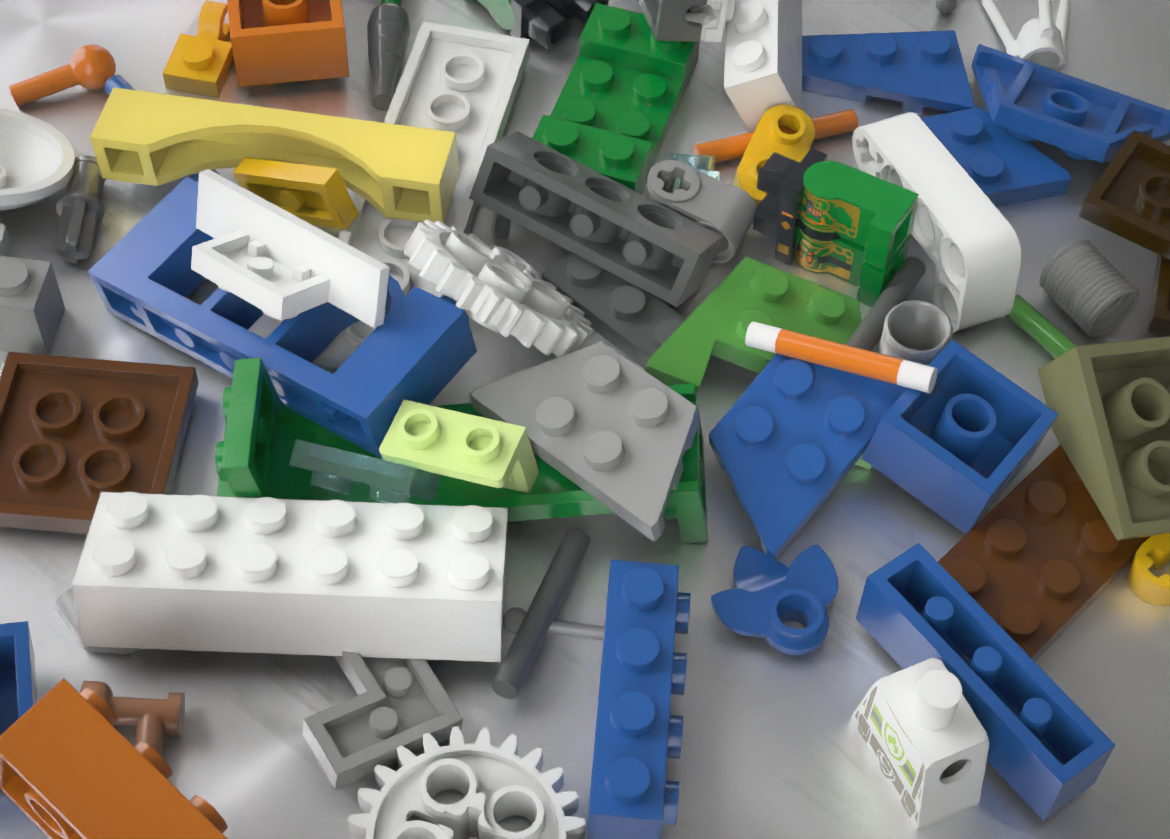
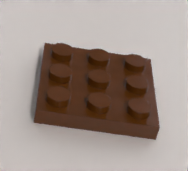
M8 352L0 376V527L88 534L101 492L171 495L199 384L196 368Z

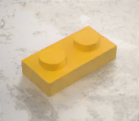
M245 157L232 172L239 186L311 225L347 230L359 215L338 169Z

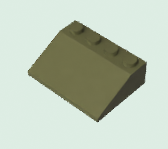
M1170 336L1076 346L1038 369L1046 405L1059 414L1051 426L1052 431L1117 541L1170 534Z

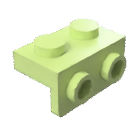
M403 400L379 448L382 459L386 462L486 486L503 487L529 494L539 474L526 427L409 400Z

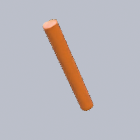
M853 109L811 118L815 128L813 141L853 132L858 127V118ZM778 126L783 133L795 134L788 127ZM754 131L694 145L693 156L696 165L702 167L743 157Z

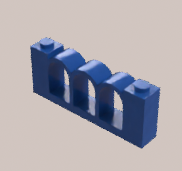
M185 177L87 271L109 313L232 379L235 360L261 357L279 398L292 411L382 458L379 451L380 445L403 400L429 405L477 352L469 325V316L464 309L456 306L457 301L448 296L437 297L416 286L404 297L399 282L390 275L384 324L376 327L334 374L312 362L343 330L361 320L331 303L326 302L304 311L294 318L283 320L264 339L248 330L264 313L261 309L237 295L218 288L202 305L187 299L206 279L191 269L192 246L215 239L196 228L198 182L188 177Z

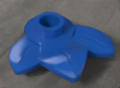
M746 545L742 546L733 570L735 589L718 592L712 595L710 599L720 621L740 635L765 637L772 647L786 654L803 655L819 648L826 639L829 628V617L826 609L836 597L839 588L835 568L825 551L819 545H813L801 552L788 568L785 564L774 560L757 549ZM787 621H797L801 623L805 627V629H792L787 627L783 623Z

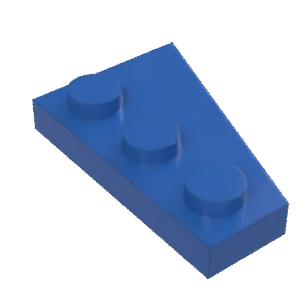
M955 30L802 36V91L861 103L869 101L872 97L902 102L901 110L922 114L923 107L950 112L975 108Z

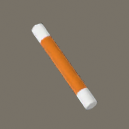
M754 321L750 323L745 336V344L749 347L926 393L932 392L937 378V368Z

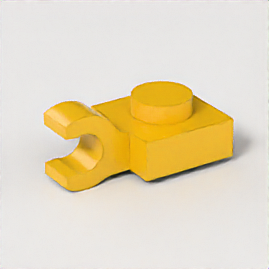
M205 1L199 16L197 36L180 33L162 73L166 89L216 98L220 97L234 64L231 42H228L230 39L229 24L223 23L228 12V4Z

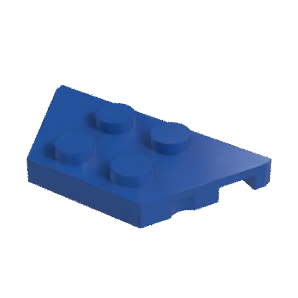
M982 44L977 46L971 67L992 122L997 126L1006 128L1016 138L1026 141L1039 140L1061 148L1066 155L1074 159H1092L1100 163L1113 160L1134 130L1160 142L1170 139V110Z
M981 107L921 118L996 207L1067 194L1072 180L1069 172L1026 140L1016 138L1006 128L993 124L990 114Z
M776 354L709 433V444L721 468L727 472L733 484V492L743 511L747 512L761 540V547L765 554L774 560L779 558L864 454L882 416L907 390V387Z

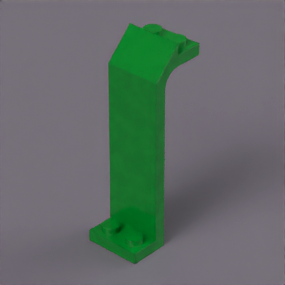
M261 357L235 360L232 387H226L223 391L222 406L226 426L224 441H219L215 450L216 470L219 476L216 497H271L293 500H342L345 502L411 503L445 506L476 505L481 507L508 508V522L614 513L536 454H534L539 474L530 494L503 487L495 488L386 462L371 452L292 411L279 398ZM695 383L666 385L697 406L700 422L691 448L683 455L684 469L677 490H671L664 511L665 518L677 519L682 544L708 542L704 438ZM472 403L435 406L484 417L473 408Z

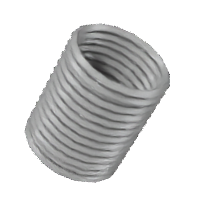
M1088 240L1074 241L1059 250L1047 262L1039 279L1040 287L1044 288V291L1090 337L1103 336L1118 327L1132 313L1139 300L1138 290Z
M920 300L902 302L892 307L885 317L878 353L928 366L951 341L953 333L951 320L941 308L930 302Z

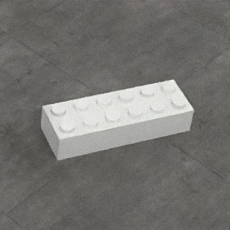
M101 492L72 583L81 644L86 647L342 656V651L359 653L361 657L501 662L507 567L508 508L481 507L476 505L445 506L411 503L345 502L342 500H293L271 497L242 498Z

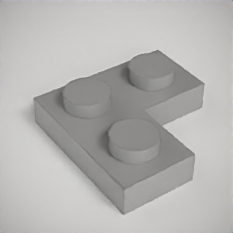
M342 651V656L334 657L358 696L304 718L302 734L336 790L374 773V768L377 764L387 767L398 762L396 748L401 745L413 754L423 751V734L429 732L438 744L450 739L453 727L459 726L461 730L463 717L425 659L361 657L359 653Z

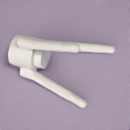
M981 0L983 7L1006 47L1007 54L1056 71L1068 63L1066 42L1070 17V0H1060L1056 26L1052 21L1051 0H1038L1039 18L1025 23L1017 40L1013 36L995 1Z

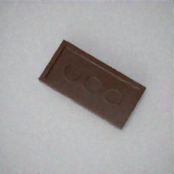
M1060 444L955 544L938 563L1035 662L1131 564L1136 551L1151 536L1117 541Z

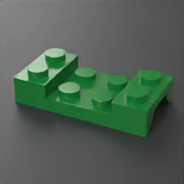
M596 3L579 38V55L550 116L543 114L532 139L642 195L649 171L656 162L698 62L700 42L657 41L644 14Z

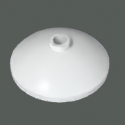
M0 108V211L38 203L62 189L73 175L75 153L72 144L66 136L52 125L21 112Z

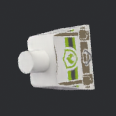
M930 658L873 683L852 714L851 720L915 830H921L978 805L990 743L985 729L963 696L962 686L957 677L948 672L941 660ZM944 773L946 778H940L941 774Z

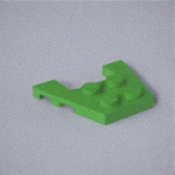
M746 256L648 359L644 371L665 385L695 383L696 394L700 388L710 355L760 374L776 353L746 346L745 336L752 321L846 345L862 322L859 300ZM862 455L855 465L870 470L872 466L862 459Z

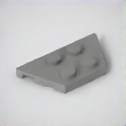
M602 341L476 387L469 393L473 408L488 419L526 427L534 454L653 542L662 535L665 526L663 514L671 490H677L684 469L683 455L691 448L700 422L696 405Z

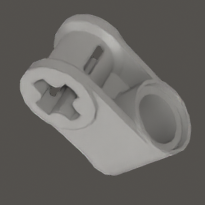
M663 160L656 163L648 174L646 183L649 195L646 197L722 235L723 238L712 262L724 263L731 260L754 221V214L757 210L754 199L741 188L714 179L695 170L685 162ZM676 178H679L681 180L680 186L673 192Z

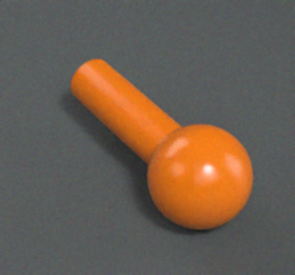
M93 44L85 45L73 54L70 64L10 85L9 89L17 107L77 85L91 90L101 89L105 87L107 80L115 75L116 63L112 54L104 47Z

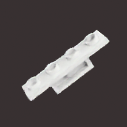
M209 169L199 172L196 228L215 239L192 246L191 269L216 283L220 289L233 293L261 309L265 315L280 321L294 318L304 311L329 302L373 328L384 324L389 266Z

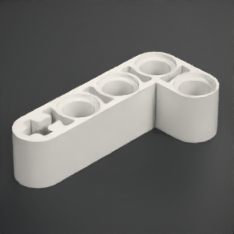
M914 112L904 113L857 127L854 130L852 140L854 156L861 171L919 194L911 234L936 264L933 283V303L948 315L953 327V333L1011 313L1021 267L1022 252L1017 234L1007 219Z

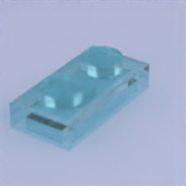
M298 439L295 440L289 463L291 466L312 472L310 481L312 486L349 494L351 483L371 487L368 499L381 503H409L410 497L434 502L440 476L416 467Z

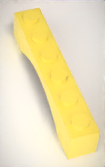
M114 87L90 136L102 179L160 186L207 169L237 167L245 157L338 169L340 176L346 184V188L370 202L384 217L415 222L421 221L423 223L425 219H428L433 223L438 220L444 224L460 174L456 132Z

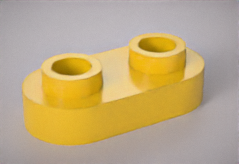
M791 105L774 106L762 115L733 180V186L747 192L754 199L757 208L767 195L766 192L757 189V172L760 171L774 152L801 162L809 152L815 137V128L811 118L803 110ZM778 126L788 127L795 134L783 133Z

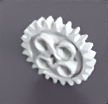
M425 219L424 223L419 222L405 245L404 254L411 258L409 264L421 270L419 275L422 278L437 284L438 286L435 289L437 292L457 301L456 306L464 309L466 314L479 324L495 332H500L505 337L511 334L527 348H530L533 344L545 355L549 356L552 352L560 357L581 349L593 331L590 328L592 323L583 317L585 313L571 305L572 299L556 291L557 287L539 278V273L528 262L507 249L495 246L494 244L488 246L472 233L469 236L454 225L449 228L438 220L433 223L428 219Z
M459 726L452 728L448 746L440 747L429 732L423 734L424 753L417 757L402 745L396 749L400 769L394 771L386 766L377 764L374 768L376 784L380 791L360 788L357 792L359 807L365 813L349 815L348 818L350 835L356 839H468L469 836L479 839H585L586 828L585 818L572 816L578 811L579 796L577 791L560 792L564 785V770L561 767H557L541 774L543 750L538 747L523 758L517 755L518 736L515 734H511L500 748L491 746L489 727L481 729L475 744H465ZM448 789L458 790L466 795L463 800L450 805L440 804L432 799L435 794ZM514 815L525 817L533 823L529 828L519 832L506 831L498 825L501 820ZM411 816H418L423 818L424 821L415 820L408 822L407 820Z

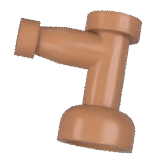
M83 681L80 693L85 688H90L96 692L116 714L118 722L114 725L137 726L135 746L140 741L145 742L161 755L164 748L165 735L181 736L185 716L184 693L169 692L167 699L113 696L109 685L104 682Z

